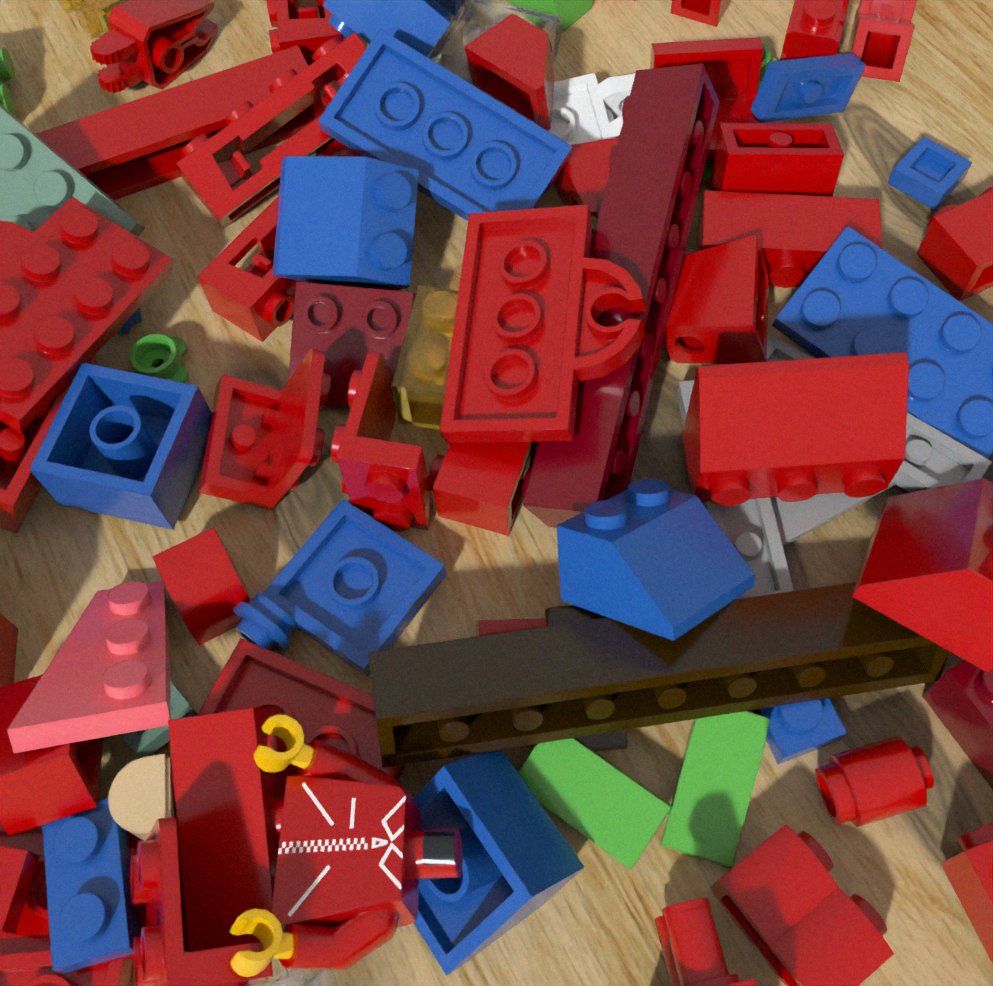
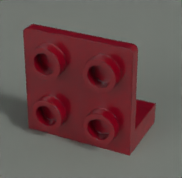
M296 282L288 381L311 348L325 352L323 373L330 374L331 376L330 391L325 405L349 407L348 388L353 371L363 369L369 351L380 352L384 355L395 412L404 411L406 407L413 320L423 321L425 298L414 292Z

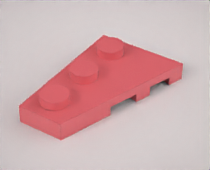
M159 581L146 584L142 582H126L112 589L96 592L8 727L7 732L14 753L168 726V720H171L169 602L164 582Z

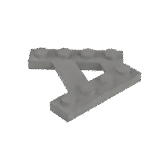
M773 334L767 340L766 362L813 359V357ZM694 380L680 381L678 383L676 395L683 427L686 421ZM907 412L905 459L888 488L898 485L911 493L981 479L992 461ZM845 493L816 494L807 500L799 502H785L778 497L756 498L728 507L717 506L712 501L702 502L755 573V586L736 599L794 591L783 547L879 493L861 498L849 497Z

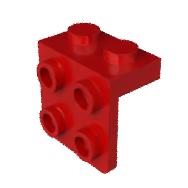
M760 37L652 43L650 69L704 64L720 102L706 159H713L720 123H761L750 111L757 94L764 50Z
M311 348L282 391L225 374L221 376L215 390L198 493L272 510L287 490L294 491L296 489L301 473L308 465L315 466L324 445L325 433L323 429L317 427L318 412L322 410L326 403L331 385L330 374L323 373L325 352Z
M369 351L363 369L354 370L348 388V404L351 409L346 425L338 424L334 431L331 444V459L333 463H338L342 474L341 489L343 494H348L352 505L392 531L402 532L407 531L409 528L428 530L433 512V503L422 446L390 441L396 413L383 353Z
M175 817L157 818L146 841L138 842L137 855L131 856L130 859L132 904L145 903L146 927H142L141 936L134 937L133 943L135 986H252L272 977V960L266 969L258 975L251 977L238 975L230 964L235 953L239 951H264L261 941L184 953Z

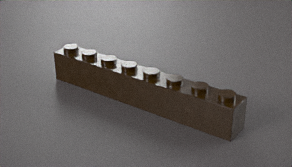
M856 582L735 599L674 641L611 618H602L368 652L382 768L935 682L941 678L949 651L851 597Z

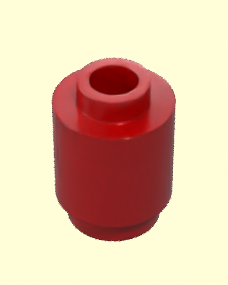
M893 736L831 755L829 764L815 769L816 782L829 816L836 825L851 821L854 826L860 827L925 807L927 804L926 790L934 787L932 770L922 750L918 746L909 747L899 736Z

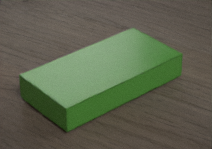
M578 738L536 744L518 772L540 804L629 869L635 866L673 807L669 802Z

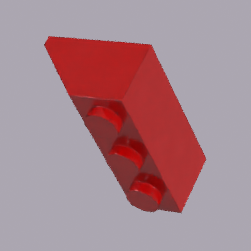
M906 352L697 366L682 434L691 494L697 495L701 502L712 501L717 506L728 507L756 498L778 497L785 502H799L807 500L816 494L845 493L849 497L861 498L887 490L905 459L909 361Z
M982 478L888 497L881 508L851 597L987 673L993 668V483Z

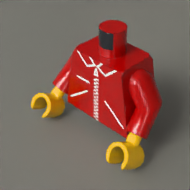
M274 715L265 721L261 729L268 735L281 738L286 744L287 751L276 752L270 747L260 745L253 754L257 766L265 772L274 773L284 770L287 766L293 764L298 766L299 775L287 776L271 913L257 908L247 910L236 919L229 931L231 934L238 936L242 934L256 936L261 941L264 951H239L235 953L230 964L238 975L244 977L258 975L266 969L272 959H279L281 965L287 969L346 970L391 940L398 927L407 926L416 921L418 916L420 879L460 878L463 861L460 831L458 828L421 830V813L408 790L402 788L396 778L356 755L319 740H313L308 745L304 744L302 727L295 719L288 715Z

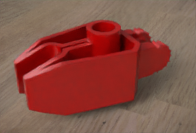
M129 0L115 5L108 18L110 31L100 36V39H95L94 42H91L92 45L90 46L93 60L101 65H107L105 68L102 67V70H99V74H97L100 88H103V91H108V93H121L127 87L130 88L142 80L153 87L162 90L207 54L218 31V25L206 18L215 7L214 2L211 0Z

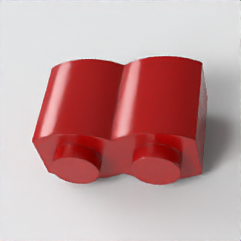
M786 824L711 885L710 889L740 930L761 952L766 962L785 986H859L894 954L883 938V935L887 933L886 924L878 912L858 894L848 897L837 886L829 873L833 868L832 860L818 841L804 831L797 835Z

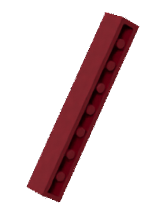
M704 64L636 70L630 96H627L623 102V124L618 143L612 147L610 152V173L604 195L599 197L596 205L597 223L591 242L590 258L609 260L626 269L640 287L647 311L634 315L624 308H611L600 315L597 323L602 326L611 327L627 319L642 320L645 336L639 348L626 364L604 377L579 382L574 440L539 442L533 467L525 475L523 506L548 527L557 528L558 524L584 512L588 504L605 501L627 490L630 484L666 332V325L671 311L720 103Z

